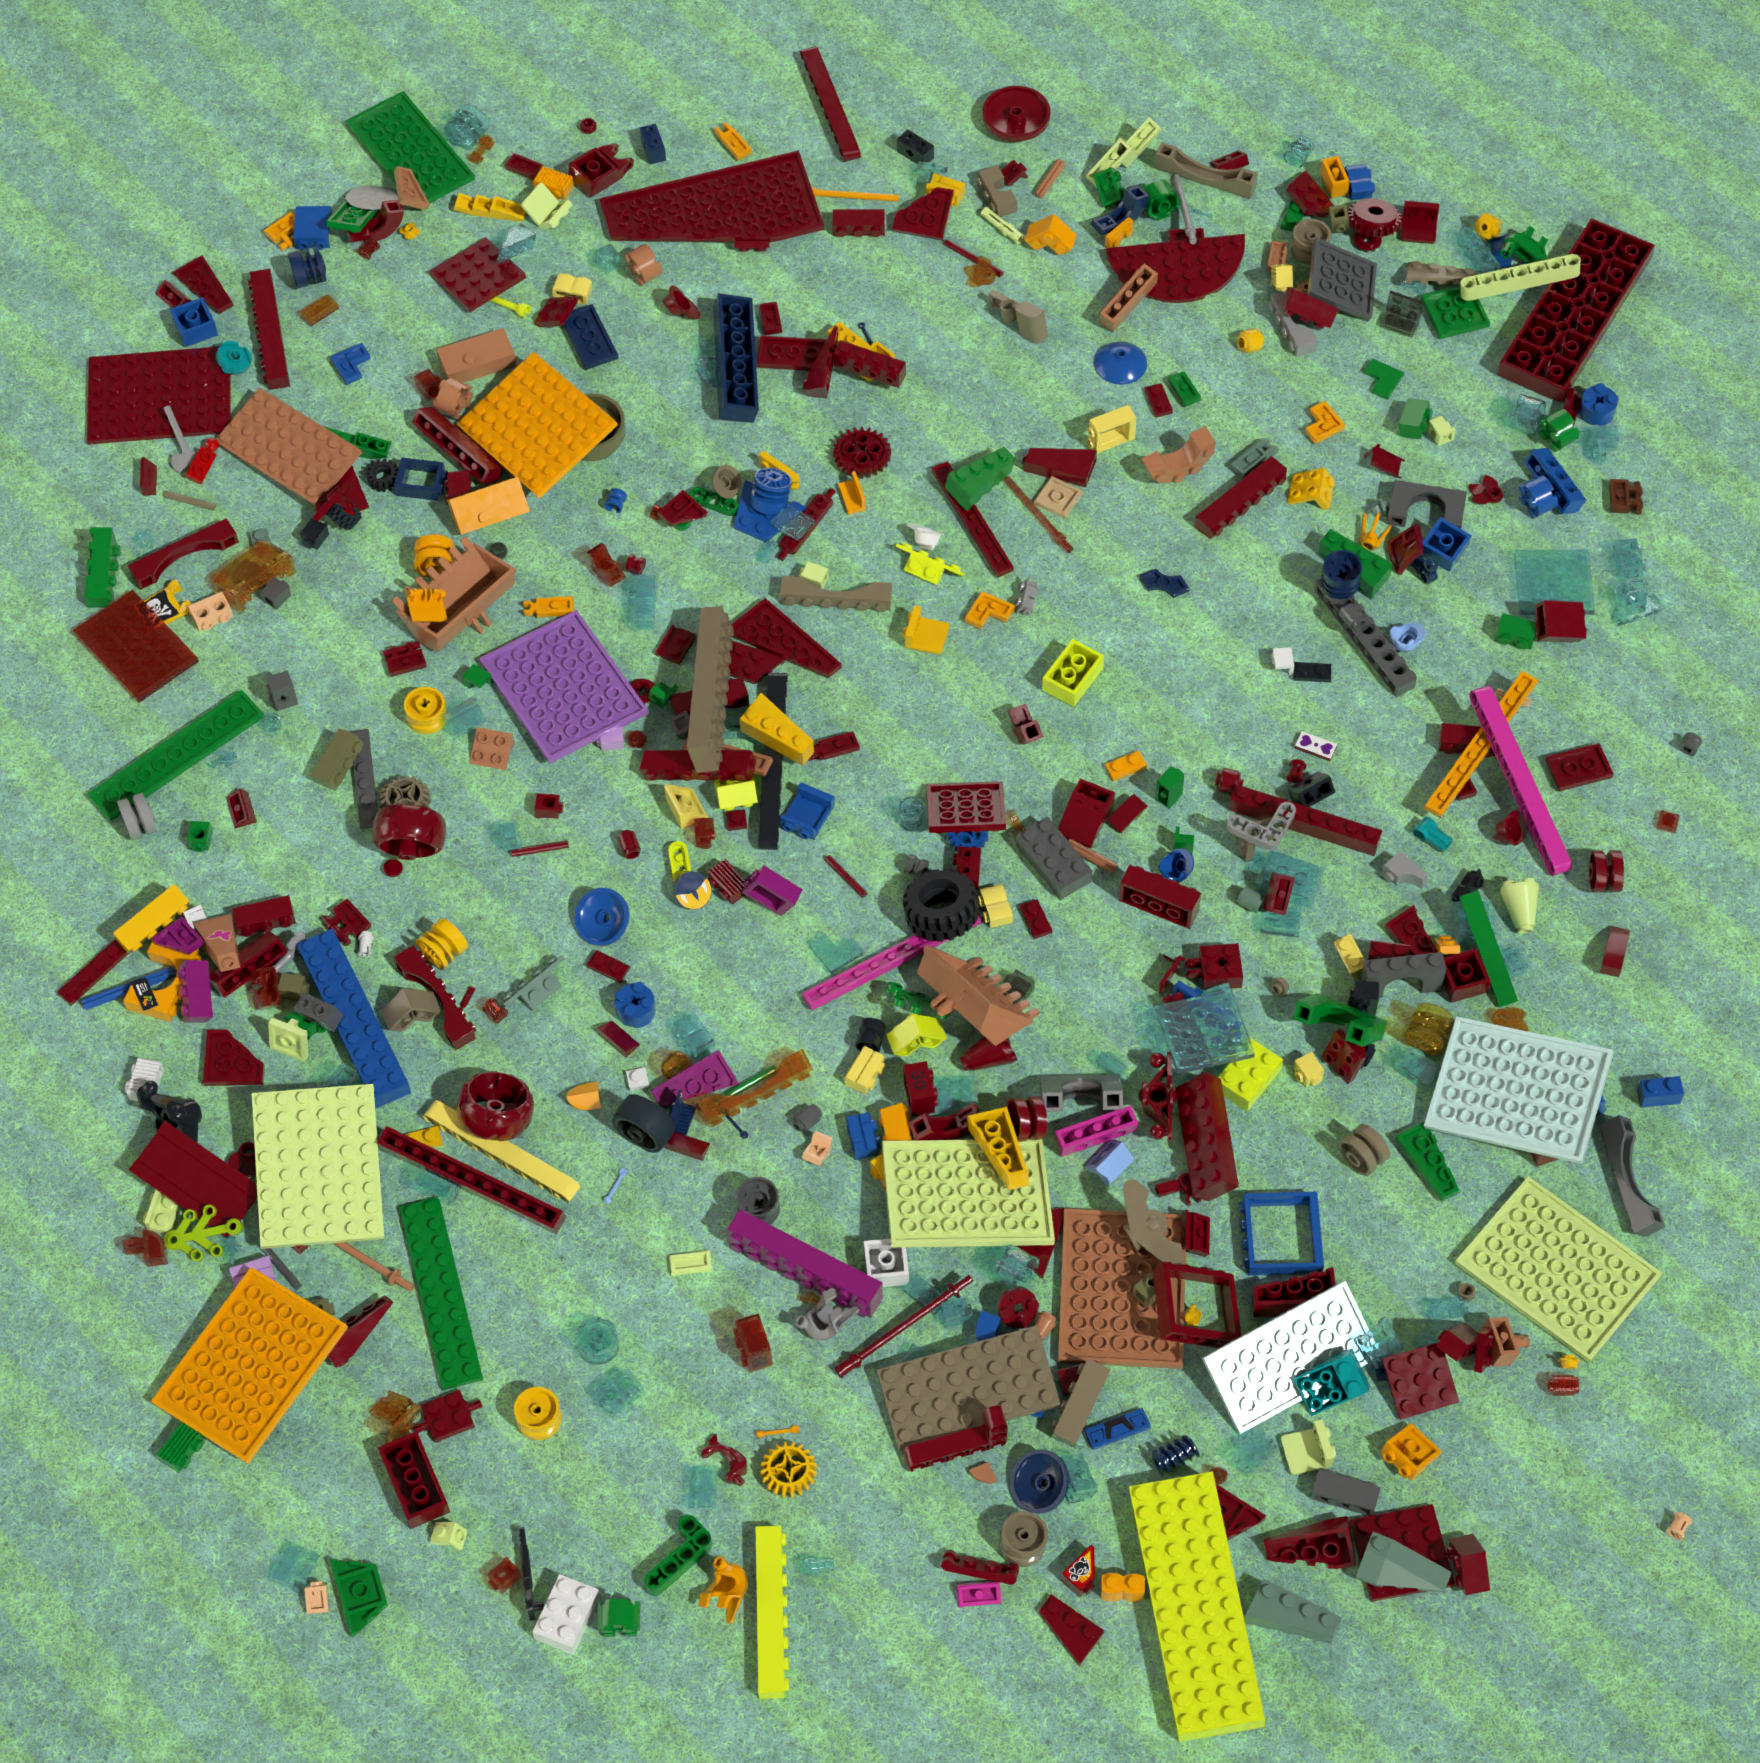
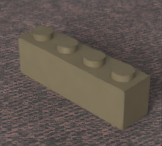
M1087 1359L1085 1364L1081 1362L1076 1373L1080 1375L1077 1383L1072 1381L1068 1390L1071 1396L1068 1401H1063L1059 1409L1062 1415L1059 1420L1055 1418L1050 1430L1054 1431L1052 1438L1075 1447L1111 1369L1090 1359Z

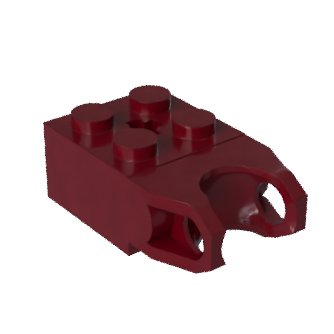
M617 143L603 145L599 148L595 147L569 163L568 175L573 177V182L590 198L623 178L626 172L634 166L632 158L617 159L614 157L618 152L619 145Z

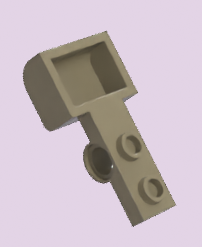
M995 290L989 293L991 306L1001 312L1004 322L1011 323L1017 320L1019 333L1023 338L1032 343H1040L1048 337L1044 310L1025 300L1020 304L1016 300H1012Z

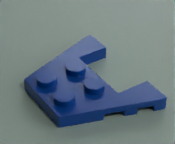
M745 480L734 529L766 543L781 532L784 527L794 522L807 506L792 501L784 514L769 515L761 513L750 504L753 483Z

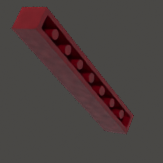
M269 268L249 272L248 286L249 290L253 291L250 293L251 303L255 304V306H252V312L254 317L257 316L254 324L255 329L259 330V333H256L258 344L261 343V346L258 347L259 355L264 359L260 360L262 371L266 372V374H263L264 384H268L269 390L290 387L271 270Z
M1235 785L1229 802V811L1257 820L1273 818L1281 803L1290 802L1296 807V812L1288 828L1289 830L1375 857L1383 830L1241 785ZM1289 810L1284 811L1283 818L1290 812Z

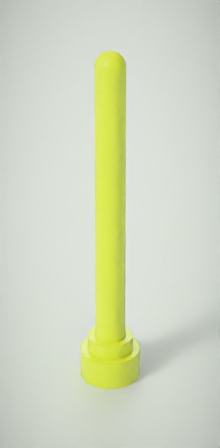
M497 296L490 300V302L516 311L518 316L523 318L527 317L525 313L529 314L531 312V306L525 303L516 304Z

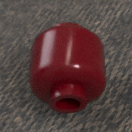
M1223 768L1222 771H1218L1215 785L1220 792L1232 794L1236 784L1243 786L1244 779H1241L1239 771Z

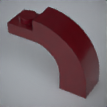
M399 199L382 201L379 214L370 220L361 232L352 233L349 230H345L349 241H364L365 245L390 236L399 227L404 215Z
M973 1102L958 1112L945 1117L935 1118L924 1113L909 1122V1126L915 1140H954L971 1133L968 1129V1116L978 1114L980 1111L978 1105Z

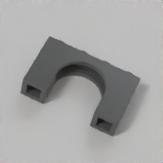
M1394 480L1387 525L1405 527L1408 509L1416 502L1429 501L1441 508L1446 521L1461 529L1467 491Z
M1443 953L1364 960L1360 981L1379 982V998L1383 997L1387 984L1405 977L1418 978L1421 993L1441 991L1446 972Z
M1120 1074L1040 1076V1097L1043 1100L1046 1112L1063 1111V1101L1073 1097L1098 1099L1102 1102L1103 1110L1123 1109V1087Z

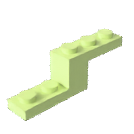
M1148 117L1127 142L1120 138L1085 177L1096 186L1093 174L1110 167L1117 169L1121 164L1126 167L1130 166L1163 129Z

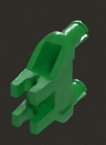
M1529 225L1526 231L1511 234L1504 239V247L1500 251V256L1502 257L1505 253L1503 259H1509L1513 252L1527 264L1547 260L1544 247L1548 239L1542 236L1539 242H1536L1531 238L1535 229Z

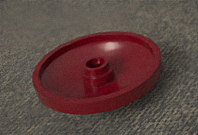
M1007 86L996 90L986 99L982 115L986 128L993 135L1003 140L1019 142L1033 139L1045 131L1050 122L1051 109L1047 99L1040 92L1025 86Z

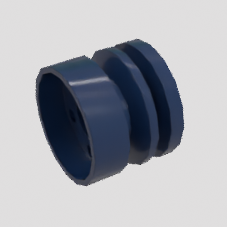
M317 246L312 247L314 255H311L309 248H306V257H302L299 250L288 253L297 289L309 286L308 278L312 277L315 284H318V275H320L322 282H326V267L323 256Z
M1337 550L1325 558L1321 584L1327 595L1336 599H1348L1355 595L1359 589L1362 574V563L1359 557L1351 551Z

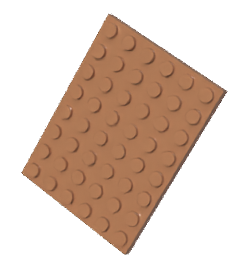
M1064 1208L1058 1363L1081 1364L1082 1362L1085 1364L1087 1359L1097 1361L1101 1365L1183 1369L1184 1343L1160 1339L1156 1301L1146 1308L1133 1295L1134 1285L1163 1262L1143 1248L1136 1251L1123 1229V1226L1128 1223L1127 1213L1125 1211ZM1163 1213L1167 1219L1165 1237L1169 1241L1181 1244V1214ZM1186 1249L1182 1250L1184 1258L1182 1265H1185ZM1170 1277L1176 1325L1184 1326L1185 1280Z

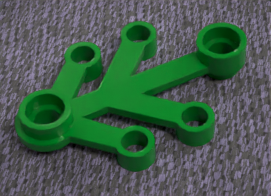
M888 982L887 986L884 987L887 995L894 998L893 1005L904 1007L907 1000L910 1004L909 1012L913 1014H920L923 1006L934 1011L937 1018L947 1019V1016L950 1015L949 1013L942 1017L939 1016L937 1010H933L930 1007V1002L933 999L925 998L926 995L923 993L902 990L903 986L895 982Z

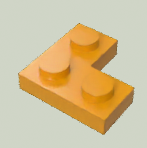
M1326 401L1310 408V413L1317 422L1306 427L1305 433L1314 444L1345 429L1343 421Z
M982 591L965 617V622L979 629H982L989 616L1007 623L1015 610V605Z

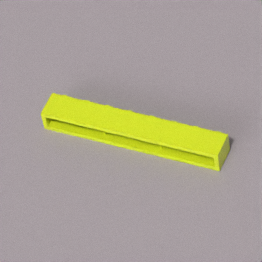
M781 1526L756 1527L759 1699L785 1698V1691H789V1678H785V1670H789V1657H784V1649H788V1636H784V1628H788V1615H784L783 1608L788 1607L787 1594H783V1587H787V1574H783V1566H787L786 1553H782V1546H786V1533H782Z

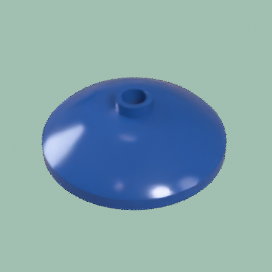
M1112 342L1103 346L1096 353L1094 367L1098 375L1107 382L1118 385L1130 384L1144 375L1147 369V358L1144 352L1132 343Z
M597 888L589 891L579 901L575 912V925L580 936L588 943L597 946H607L619 940L629 924L630 915L627 902L621 894L609 888ZM609 915L610 919L606 922V917Z

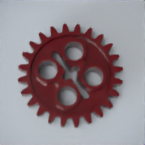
M854 427V432L847 430V435L842 433L841 439L837 438V443L834 444L833 450L834 462H837V468L841 467V472L847 470V476L854 471L862 479L866 474L869 478H871V473L877 476V470L883 472V466L888 467V462L891 461L890 443H888V438H883V433L877 435V430L871 432L869 427L867 431H864V428L861 427L860 431H858Z

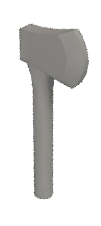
M166 406L164 411L182 451V454L172 455L171 465L176 472L181 473L190 467L196 452L191 451L187 446L171 407Z
M303 931L296 934L287 945V948H289L288 953L249 989L253 995L291 959L299 955L297 943L306 940Z

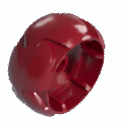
M410 804L387 806L380 809L373 820V842L381 851L398 856L402 860L429 857L439 853L444 846L446 840L445 819L437 811L423 806Z
M485 1071L474 1075L471 1080H467L461 1087L456 1106L459 1121L464 1124L465 1129L472 1135L484 1140L508 1141L518 1137L524 1129L528 1128L533 1116L534 1099L529 1091V1087L518 1077L497 1071ZM488 1101L486 1108L479 1105L478 1102Z

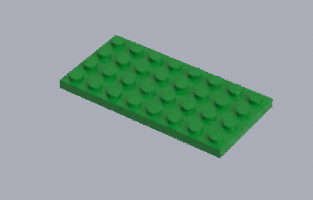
M404 91L346 120L347 127L395 184L394 170L397 166L412 170L429 204L475 180L474 173Z

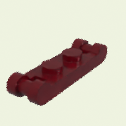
M947 1550L941 1563L944 1571L1010 1585L1016 1583L1020 1570L1019 1565L1016 1563L1008 1565L999 1564L993 1560L985 1561L976 1559L973 1556L957 1555L954 1550Z

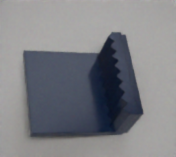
M679 1090L676 1101L672 1103L669 1115L675 1122L676 1128L674 1132L687 1135L697 1107L684 1103L682 1090Z

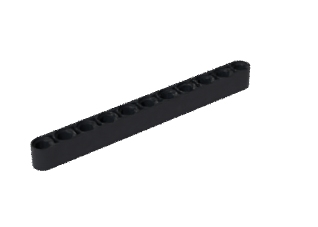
M768 673L767 698L786 714L788 674ZM764 745L763 755L771 757L773 762L766 776H762L758 848L759 850H778L783 755Z

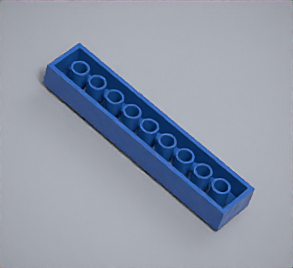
M333 928L297 943L299 954L321 1000L335 1006L343 1014L336 1027L337 1033L362 1084H373L375 1109L410 1094L409 1083Z

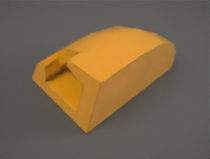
M598 1081L578 1085L567 1093L568 1102L577 1109L594 1110L602 1108L598 1093L600 1091Z

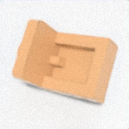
M815 1131L811 1143L803 1152L802 1159L821 1166L830 1153L833 1138Z

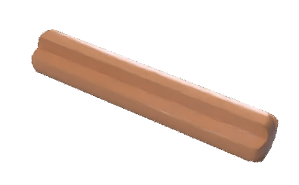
M1056 160L1036 189L1035 197L1042 199L1065 167L1063 160Z
M1072 839L1068 840L1081 857L1111 873L1116 871L1117 863Z

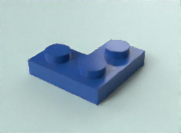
M363 343L330 357L331 362L346 385L362 379V374L356 365L371 359Z

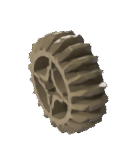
M406 774L405 778L398 776L397 780L391 778V784L385 783V788H381L379 804L380 808L391 806V798L395 796L396 799L393 805L410 804L429 808L431 794L426 783H423L421 779L416 780L415 776L409 779V776ZM418 793V794L420 795V797H419L418 801L416 802V801L414 800V798H415V795Z

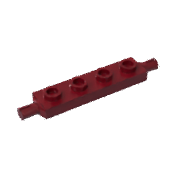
M830 487L825 495L816 494L780 541L779 547L782 551L777 556V559L784 561L788 554L795 555L834 504L831 497L836 491Z

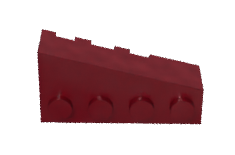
M1334 1267L1327 1268L1326 1271L1319 1273L1317 1271L1311 1272L1309 1275L1299 1278L1297 1276L1291 1277L1283 1282L1275 1281L1253 1287L1251 1299L1253 1318L1278 1317L1335 1286Z

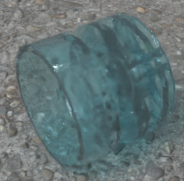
M462 104L446 123L444 133L452 144L466 150H471L478 143L480 137L488 130L489 120L477 107L470 104Z

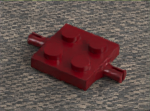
M459 1389L422 1404L421 1408L424 1413L425 1422L417 1424L413 1428L418 1433L428 1429L433 1435L435 1443L474 1428L471 1412L483 1407L479 1399L468 1404Z

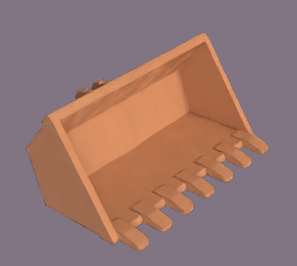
M463 537L460 540L466 549L462 554L456 547L449 549L450 554L455 559L452 563H449L445 557L438 559V563L444 569L439 574L432 566L426 569V572L432 578L428 584L421 576L415 579L420 589L431 588L433 590L442 588V590L446 591V596L442 599L448 622H412L408 602L404 604L398 596L392 599V602L398 609L395 612L404 621L419 643L437 652L467 626L471 625L481 635L483 629L476 619L479 618L489 628L492 623L484 612L515 584L516 569L479 545L472 544L467 537ZM407 586V587L403 590L404 593H405V590H411V587Z
M925 945L924 955L917 974L940 994L930 1002V1007L933 1010H937L939 1016L942 1017L956 1009L996 1046L1033 1022L1032 1019L1040 1014L1037 1008L1026 1013L1022 1012L1031 1005L1028 1000H1023L1017 1004L1013 1003L1021 997L1018 991L1005 996L1003 993L1012 988L1009 983L995 987L994 985L1002 980L999 974L986 979L985 976L993 971L992 967L985 966L976 970V967L984 963L982 958L978 957L968 962L932 946Z

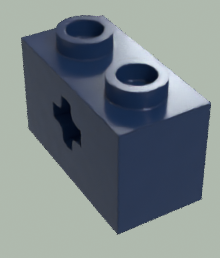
M656 123L639 127L641 142L649 164L666 161L665 147Z

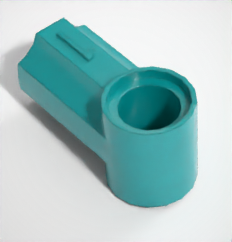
M1424 817L1412 830L1415 837L1421 838L1422 842L1427 841L1442 853L1453 842V838L1440 830L1436 822L1430 817Z

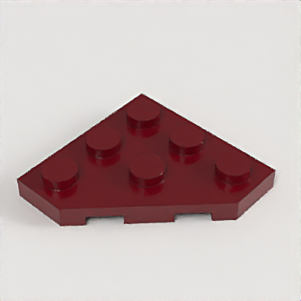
M936 187L926 196H922L912 202L904 210L901 209L895 214L892 231L943 241L954 190Z
M227 1029L207 1030L203 1074L204 1086L264 1085L265 1066L262 1061L257 1059L248 1048L236 1040Z

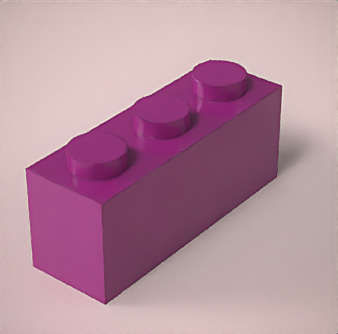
M185 960L178 967L177 972L178 978L181 979V986L179 988V995L182 997L183 1002L181 1015L184 1016V1023L208 1022L213 1018L208 960Z

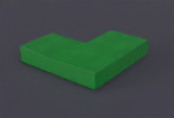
M1373 358L1364 370V374L1378 380L1372 389V393L1386 400L1389 399L1404 376V372Z

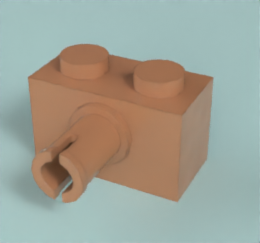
M1508 1317L1489 1318L1483 1325V1327H1491L1492 1335L1494 1336V1343L1489 1352V1355H1492V1367L1511 1366L1520 1354L1518 1348H1528L1530 1345V1339H1525L1529 1337L1527 1334H1513Z

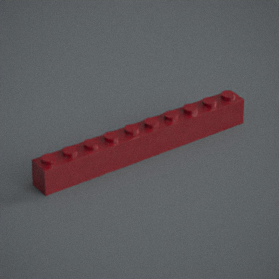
M389 1126L385 1127L377 1142L382 1150L556 1235L566 1219V1215L562 1210Z

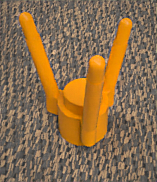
M1379 512L1376 514L1371 531L1367 532V534H1365L1367 514H1363L1359 543H1361L1362 547L1371 551L1379 548L1380 543L1393 527L1389 525L1381 537L1377 538V534L1374 532L1380 517Z

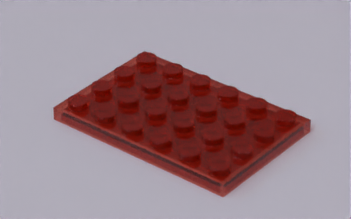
M133 589L72 630L80 642L138 703L199 662L198 657Z

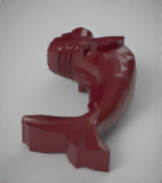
M717 1434L713 1435L709 1439V1446L702 1450V1458H708L716 1452H722L726 1459H728V1462H730V1470L725 1476V1481L729 1484L735 1482L739 1487L742 1486L745 1480L741 1476L747 1473L748 1468L746 1458L736 1449L720 1444Z

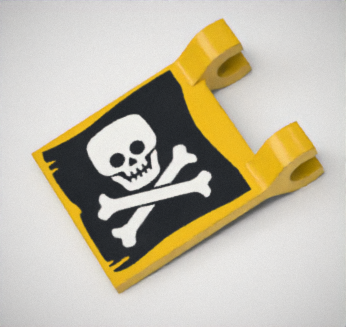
M176 579L172 580L165 589L134 606L149 632L190 614L188 608L189 605H192L190 601L187 600L180 606L174 597V594L182 591Z

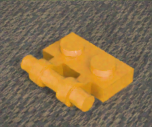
M290 212L264 230L265 235L275 244L282 241L279 245L282 251L286 248H291L294 244L293 236L289 238L288 235L294 232L295 215Z

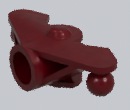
M1167 1051L1166 1056L1155 1052L1149 1057L1150 1065L1154 1068H1160L1163 1064L1166 1065L1147 1086L1146 1082L1142 1081V1088L1139 1090L1138 1098L1142 1103L1143 1112L1157 1123L1150 1129L1151 1137L1160 1140L1167 1136V1140L1172 1141L1173 1103L1176 1101V1091L1173 1089L1171 1051ZM1160 1098L1163 1101L1160 1103H1155L1151 1101V1099Z

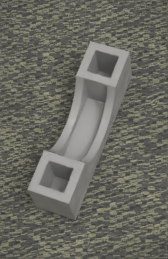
M1286 291L1271 294L1269 309L1275 313L1276 323L1278 326L1281 325L1282 335L1284 339H1288L1290 351H1294L1296 357L1316 352L1317 339L1312 329L1296 325L1292 321L1291 315L1284 313V308L1279 307Z

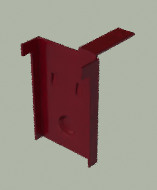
M1377 444L1365 453L1364 459L1373 452L1370 465L1396 478H1402L1398 475L1401 461H1405L1404 459L1380 448V444Z
M1163 954V957L1173 962V965L1160 982L1159 994H1161L1179 968L1180 960L1184 962L1186 958L1179 955L1174 960Z

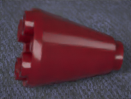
M985 1036L966 1050L963 1056L959 1057L965 1071L1008 1065L1018 1060L1010 1046L1009 1038L995 1046Z

